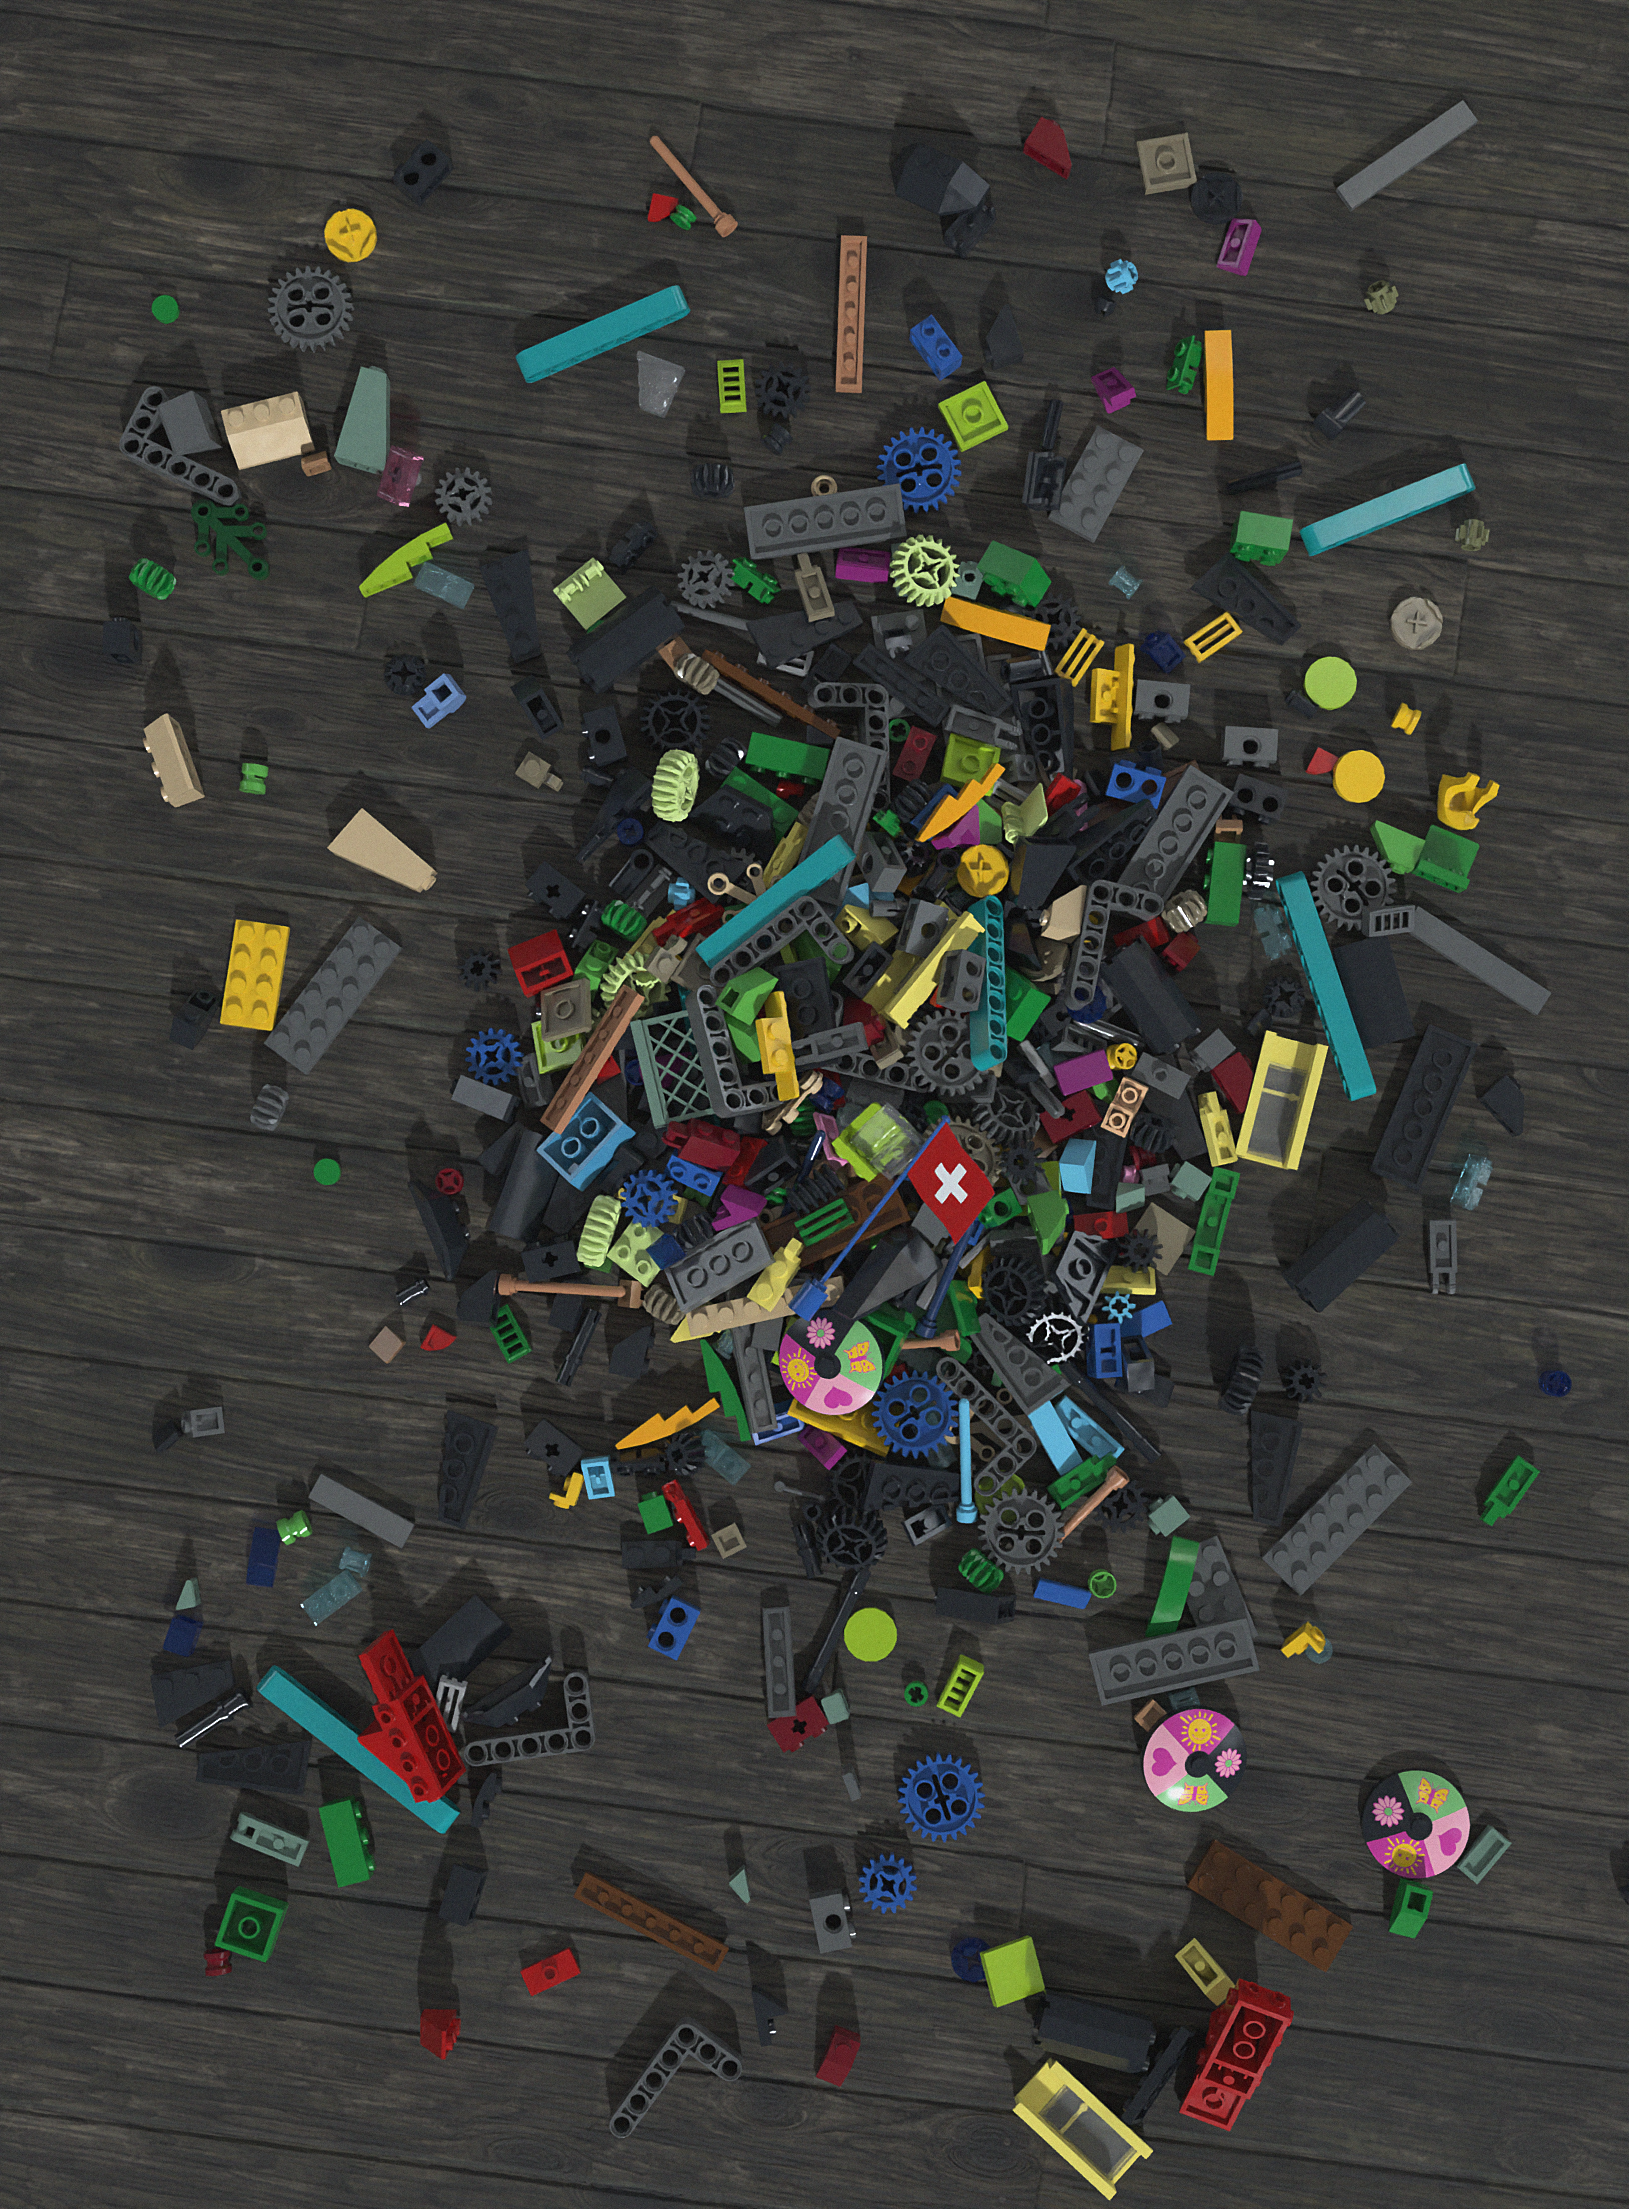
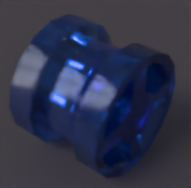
M628 818L621 821L618 825L617 835L623 845L632 848L641 844L644 830L639 821Z
M639 1059L629 1061L624 1069L626 1080L634 1086L644 1085L639 1072Z

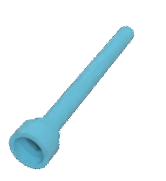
M962 1398L959 1401L961 1502L959 1507L956 1508V1518L961 1523H973L978 1520V1508L972 1502L969 1401L966 1398Z

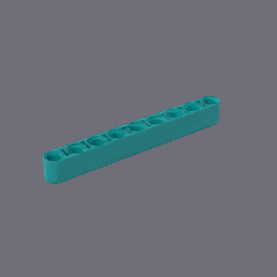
M1302 871L1277 878L1275 880L1276 888L1345 1094L1350 1102L1376 1094L1375 1082L1306 877Z
M272 1665L256 1686V1689L265 1698L437 1832L445 1834L461 1813L459 1807L444 1795L431 1803H428L427 1800L415 1803L407 1783L358 1742L357 1737L362 1731L280 1667Z

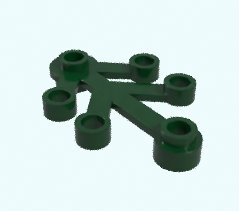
M201 499L195 502L191 508V516L198 524V541L194 544L195 552L200 557L210 555L212 549L208 540L209 527H211L217 533L216 559L212 563V569L217 575L224 576L229 572L230 567L227 563V546L229 545L248 565V572L253 579L258 581L265 580L270 574L269 564L263 558H255L236 538L254 537L257 540H262L268 533L264 524L256 522L251 526H224L217 518H236L238 521H245L250 515L248 508L244 504H236L234 507H216L210 500ZM203 508L208 509V513L205 516L200 515V510ZM239 509H245L243 516H237ZM258 527L263 528V532L260 535L254 533ZM201 545H207L205 552H199ZM219 563L225 564V568L222 571H217ZM256 564H262L260 571L256 572L253 570Z

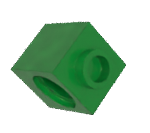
M1007 1188L999 1190L994 1194L978 1215V1219L988 1229L1001 1225L1023 1212L1012 1189ZM995 1204L999 1209L998 1215L994 1211Z
M653 1491L641 1496L643 1500L639 1501L637 1505L648 1534L674 1525L671 1511L663 1493L658 1495L657 1491Z

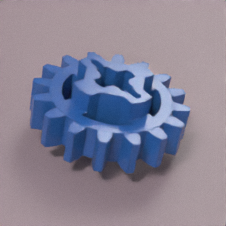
M489 1028L488 1035L480 1031L479 1040L471 1039L474 1047L466 1048L471 1053V1057L465 1058V1061L472 1063V1066L468 1068L469 1072H477L474 1079L480 1081L484 1077L483 1084L490 1085L493 1080L495 1086H500L501 1079L505 1083H509V1075L518 1076L515 1068L516 1066L523 1067L518 1058L524 1056V1053L517 1052L521 1043L512 1042L515 1037L513 1034H508L505 1037L506 1030L499 1029L496 1034L495 1029ZM491 1040H500L492 1046L487 1044ZM509 1051H510V1055H511L510 1062H509V1060H508V1052H509ZM493 1052L497 1053V1062L493 1061V1057L491 1056ZM479 1053L481 1054V1062H480V1063H479ZM498 1068L503 1071L496 1075L489 1074Z
M656 1169L649 1170V1172L647 1170H640L639 1175H630L632 1182H624L623 1184L627 1188V1192L620 1193L622 1197L626 1198V1201L621 1203V1207H628L629 1209L625 1216L633 1215L632 1223L637 1224L641 1222L644 1228L649 1227L650 1224L652 1227L660 1226V1222H668L667 1215L675 1214L671 1206L679 1202L673 1199V1195L678 1193V1190H671L670 1188L674 1183L673 1180L665 1181L666 1173L657 1175ZM647 1196H651V1201L647 1200Z
M893 1852L890 1853L889 1858H885L884 1854L880 1853V1860L876 1861L871 1857V1866H862V1870L866 1875H859V1881L865 1884L859 1886V1891L862 1893L866 1892L863 1897L864 1902L872 1900L871 1909L874 1910L879 1905L883 1914H885L888 1907H891L892 1912L896 1913L897 1905L905 1909L906 1904L904 1900H913V1895L910 1891H916L917 1885L911 1883V1881L917 1879L916 1873H909L912 1865L909 1863L904 1866L903 1856L895 1860ZM884 1866H894L896 1868L891 1870L885 1869ZM875 1873L877 1880L870 1888V1878ZM882 1875L888 1881L892 1880L893 1889L889 1888L888 1885L883 1886ZM905 1878L906 1885L904 1891L901 1893L899 1889V1883H901ZM880 1897H891L892 1900L880 1899Z

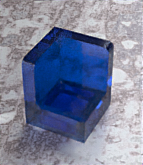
M179 1614L173 1617L163 1649L189 1657L194 1653L204 1623Z

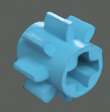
M1121 259L1110 263L1111 268L1107 270L1105 275L1108 287L1112 291H1116V293L1121 291L1122 294L1133 290L1132 285L1138 279V272L1134 264L1127 260L1123 262Z
M677 877L676 884H669L668 903H674V910H680L695 902L696 889L687 880Z
M1116 1291L1114 1298L1105 1297V1301L1109 1306L1103 1307L1102 1312L1109 1313L1108 1322L1115 1319L1121 1325L1123 1318L1132 1319V1315L1128 1310L1134 1309L1135 1304H1129L1130 1294L1122 1297ZM1116 1302H1120V1306L1125 1307L1121 1314H1117V1310L1112 1309Z

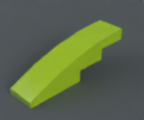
M447 523L421 534L381 563L359 586L363 596L366 598L413 578L409 568L433 559L430 548L453 539Z

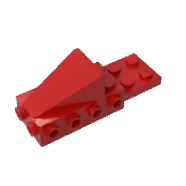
M394 1630L384 1631L358 1655L378 1701L372 1706L376 1719L357 1739L362 1746L407 1783L415 1803L426 1800L428 1803L440 1799L462 1776L466 1768L424 1675L414 1677Z
M1240 1978L1234 1988H1229L1225 2003L1210 2015L1209 2030L1205 2040L1206 2045L1204 2049L1200 2048L1197 2053L1195 2063L1199 2066L1179 2104V2113L1227 2131L1231 2130L1245 2100H1250L1256 2086L1260 2085L1266 2067H1269L1271 2064L1273 2053L1276 2047L1280 2046L1287 2026L1291 2025L1294 2011L1291 2010V1997Z

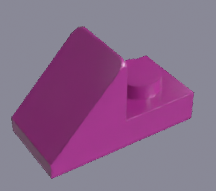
M1115 367L1091 377L1092 383L1107 413H1112L1129 405L1130 399L1136 397L1134 387Z
M975 804L949 827L939 832L931 841L934 847L938 850L945 847L953 848L958 844L962 849L975 845L978 846L980 844L978 806Z
M728 1185L721 1196V1201L724 1205L716 1211L717 1215L711 1224L718 1232L756 1217L765 1206L767 1199L762 1195L738 1186Z
M810 1424L797 1437L828 1470L848 1451L831 1433Z

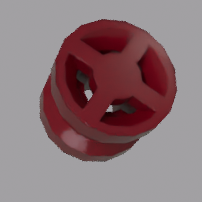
M1129 1146L1130 1158L1136 1171L1142 1170L1147 1165L1150 1167L1157 1166L1155 1153L1153 1154L1149 1150L1144 1151L1140 1146Z
M446 1168L437 1174L435 1184L440 1192L447 1195H455L462 1190L464 1178L459 1171Z
M221 1947L204 1951L203 1957L207 1961L205 1975L218 1976L232 1972V1964L229 1963L231 1951Z

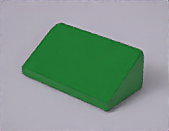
M952 1280L948 1293L961 1335L965 1337L981 1332V1326L967 1282Z

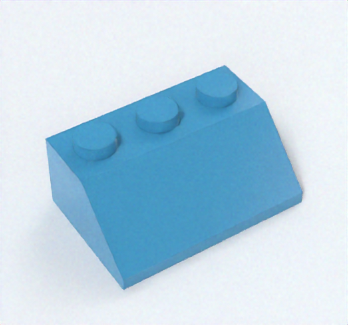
M590 1091L576 1109L562 1134L560 1135L553 1131L536 1151L570 1184L583 1192L608 1165L618 1150L636 1132Z

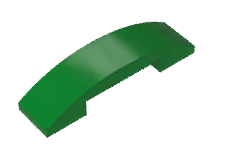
M1219 1167L1213 1168L1212 1180L1207 1186L1195 1229L1196 1233L1194 1234L1190 1251L1188 1270L1214 1276L1220 1254L1219 1248L1231 1202L1236 1193L1240 1173Z
M1173 1535L1166 1558V1568L1154 1610L1150 1614L1145 1637L1150 1638L1176 1632L1191 1584L1199 1542Z

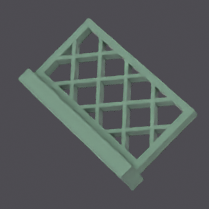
M687 1010L630 1022L655 1129L666 1127L671 1121L683 1122L690 1120V1118L695 1119L715 1114L712 1105L711 1109L702 1111L691 1106L699 1092L708 1097L709 1101L710 1097L708 1090L707 1093L701 1090L703 1085L706 1084L705 1078L699 1087L685 1080L692 1067L703 1072L702 1066L700 1067L695 1064L699 1057L698 1052L692 1061L679 1054L686 1041L696 1046L695 1041L689 1038L692 1028L689 1029L686 1035L673 1028L678 1018L688 1016ZM673 1020L670 1026L664 1023L666 1021ZM659 1023L667 1028L660 1042L650 1036L649 1025ZM670 1031L684 1038L676 1051L663 1044ZM651 1041H653L654 1043L657 1044V1046H656V1048H655L654 1051H653V1047H652V1042H651ZM660 1047L674 1054L666 1068L657 1063L655 1055ZM676 1057L690 1064L682 1077L669 1070ZM657 1067L664 1070L661 1076H659ZM666 1073L680 1080L672 1093L663 1089L661 1081ZM682 1083L696 1090L689 1103L675 1096ZM664 1093L670 1096L667 1102H665ZM672 1099L686 1106L680 1116L669 1118L667 1107ZM688 1109L694 1111V1113L686 1114Z

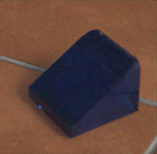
M664 1233L645 1249L660 1270L669 1267L686 1256L673 1236L668 1233Z

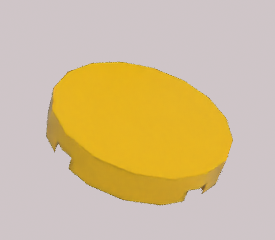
M354 208L334 213L327 221L324 230L325 241L330 252L338 259L346 262H357L368 257L374 250L377 242V231L371 218L363 211Z
M1364 750L1348 752L1338 759L1333 768V786L1337 794L1346 801L1355 803L1370 801L1383 788L1385 780L1384 767L1380 760L1371 752Z
M986 844L975 845L965 850L961 855L957 879L964 891L971 896L984 898L988 895H995L1003 889L1008 880L1009 866L1007 859L999 849Z

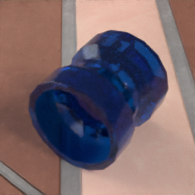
M824 1076L822 1078V1087L815 1094L811 1093L808 1100L818 1109L829 1114L834 1108V1102L837 1099H841L845 1091L834 1081Z
M1547 1370L1539 1378V1388L1548 1396L1563 1397L1570 1392L1572 1387L1570 1376L1563 1371Z

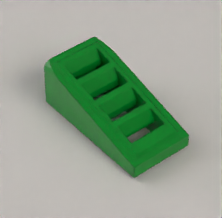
M506 1304L499 1308L498 1318L507 1314L508 1319L497 1324L496 1328H489L506 1361L510 1364L532 1352L533 1349L509 1305ZM510 1323L512 1324V1329L503 1334L499 1333V1329ZM514 1333L517 1334L518 1337L505 1344L503 1339ZM521 1342L523 1347L510 1353L509 1348Z

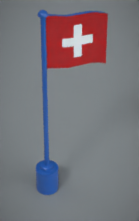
M941 1116L942 1121L820 1281L816 1278L813 1281L807 1279L788 1304V1307L806 1321L811 1320L829 1296L825 1292L828 1287L824 1283L907 1175L921 1199L945 1225L955 1245L994 1196L995 1191L986 1174L961 1147L948 1123L950 1124L949 1116Z

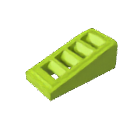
M743 359L717 361L721 413L747 412ZM739 367V372L723 373V368ZM739 377V381L724 382V378ZM724 387H740V390L724 391ZM740 396L741 400H725V397Z
M960 1654L936 1706L961 1718L984 1674V1665ZM960 1677L962 1679L969 1681L970 1683L969 1685H967L957 1680V1678ZM952 1687L964 1691L965 1694L962 1695L952 1690ZM950 1696L960 1701V1705L947 1700V1697Z

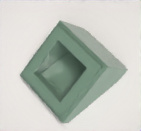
M1118 1182L1116 1194L1117 1214L1145 1206V1184Z
M196 1577L186 1581L176 1610L195 1607L201 1603L198 1579Z
M836 1689L821 1700L830 1724L849 1718L851 1711L842 1689Z
M742 1865L730 1876L729 1885L745 1903H748L751 1894L745 1865Z

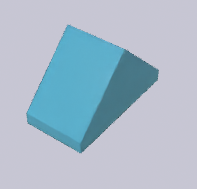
M1069 1138L1058 1163L1064 1191L1091 1194L1096 1141Z
M610 1455L583 1458L581 1460V1467L589 1500L615 1496Z

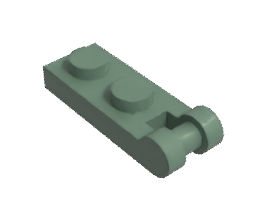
M240 1812L237 1819L239 1821L236 1829H233L230 1836L233 1841L299 1867L310 1842L309 1838L256 1818L250 1813ZM248 1827L255 1829L253 1836L246 1833Z

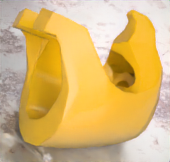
M1468 772L1465 777L1461 778L1442 774L1438 789V819L1457 830L1475 828L1479 818H1475L1474 814L1485 803L1497 796L1500 785L1490 779L1486 788H1478L1476 785L1480 777L1471 772Z

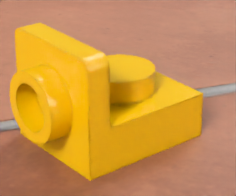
M575 1470L572 1476L567 1475L563 1490L567 1491L566 1495L553 1491L550 1493L549 1499L554 1500L553 1505L569 1509L570 1505L575 1506L577 1504L584 1481L583 1472Z
M1307 1621L1284 1639L1281 1651L1289 1658L1294 1653L1299 1655L1310 1644L1319 1654L1324 1650L1326 1643L1324 1634L1318 1627H1313Z

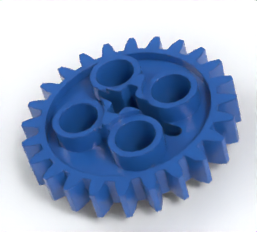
M923 427L920 428L919 434H915L913 428H910L909 436L900 431L901 440L899 441L891 437L892 448L884 445L887 456L879 455V460L884 465L877 466V471L884 474L878 476L877 479L878 482H886L882 486L900 483L904 512H907L911 506L915 514H918L920 507H923L925 513L928 514L929 506L932 505L934 509L939 510L937 502L948 503L945 497L946 494L950 496L955 495L951 486L959 487L960 485L954 477L962 476V472L955 469V467L961 465V460H953L958 455V451H949L952 446L951 440L943 444L944 434H940L935 438L934 429H931L929 434L926 435ZM926 450H934L937 453L936 458L932 461H926L922 456ZM901 455H908L911 458L907 466L897 464V459ZM939 464L942 465L941 469H929ZM921 465V468L924 469L922 476H917V473L914 472L916 471V466ZM900 472H902V473L912 472V473H909V474H905V475H903L902 477H897V476H896V474H897V473H900ZM933 475H937L942 479L941 484L937 487H931L927 484L928 479ZM905 481H913L916 487L911 492H905L902 490V484Z
M914 1370L912 1377L909 1378L904 1371L902 1374L903 1380L899 1381L897 1377L893 1376L894 1384L892 1386L886 1382L884 1383L887 1389L886 1393L877 1392L882 1400L873 1401V1405L879 1408V1411L872 1412L873 1417L879 1418L878 1421L873 1423L874 1428H882L877 1436L879 1438L887 1436L884 1445L887 1447L893 1443L892 1451L894 1453H897L902 1448L904 1457H907L909 1451H912L915 1459L918 1458L919 1451H923L924 1455L928 1457V1449L932 1448L938 1453L937 1444L941 1443L947 1446L948 1444L944 1437H954V1434L949 1429L950 1427H958V1423L952 1420V1418L959 1416L958 1411L952 1410V1408L958 1405V1402L955 1400L949 1401L954 1393L952 1390L944 1392L947 1387L944 1382L937 1385L939 1379L937 1375L928 1380L927 1371L920 1378L917 1371ZM916 1391H927L926 1400L923 1402L914 1401L913 1397ZM931 1402H937L935 1406L923 1410ZM896 1403L904 1405V1411L899 1416H894L890 1413L891 1407ZM916 1409L917 1411H921L919 1413V1416L921 1418L915 1420L914 1417H911V1410ZM939 1413L941 1420L937 1425H929L927 1423L928 1415ZM909 1418L901 1426L895 1427V1423ZM909 1426H914L918 1429V1433L913 1439L904 1437V1431Z
M937 1752L936 1760H932L929 1754H926V1763L924 1764L919 1759H916L918 1768L914 1769L909 1766L908 1771L911 1776L902 1775V1780L907 1785L898 1787V1790L905 1794L898 1797V1802L906 1804L900 1808V1813H909L904 1819L905 1823L914 1822L912 1826L913 1832L921 1828L922 1838L931 1833L933 1842L936 1840L937 1835H941L943 1842H946L948 1834H951L952 1838L957 1840V1831L967 1835L965 1826L968 1825L974 1828L975 1824L972 1818H981V1814L976 1809L984 1808L985 1806L983 1802L978 1801L979 1798L985 1797L983 1791L977 1790L983 1786L982 1781H974L978 1776V1772L972 1771L969 1773L971 1764L968 1762L961 1766L962 1758L959 1756L955 1761H952L951 1753H948L946 1758L942 1759L940 1753ZM933 1774L937 1775L942 1793L946 1795L945 1801L951 1816L949 1820L945 1818L940 1800L936 1799L938 1795L932 1779ZM954 1774L957 1777L954 1785L947 1786L942 1782L945 1775ZM926 1782L932 1786L931 1791L928 1794H920L917 1791V1787L919 1784ZM963 1800L966 1805L962 1811L957 1812L951 1808L953 1801ZM931 1808H935L940 1811V1816L936 1820H929L925 1816L926 1812Z

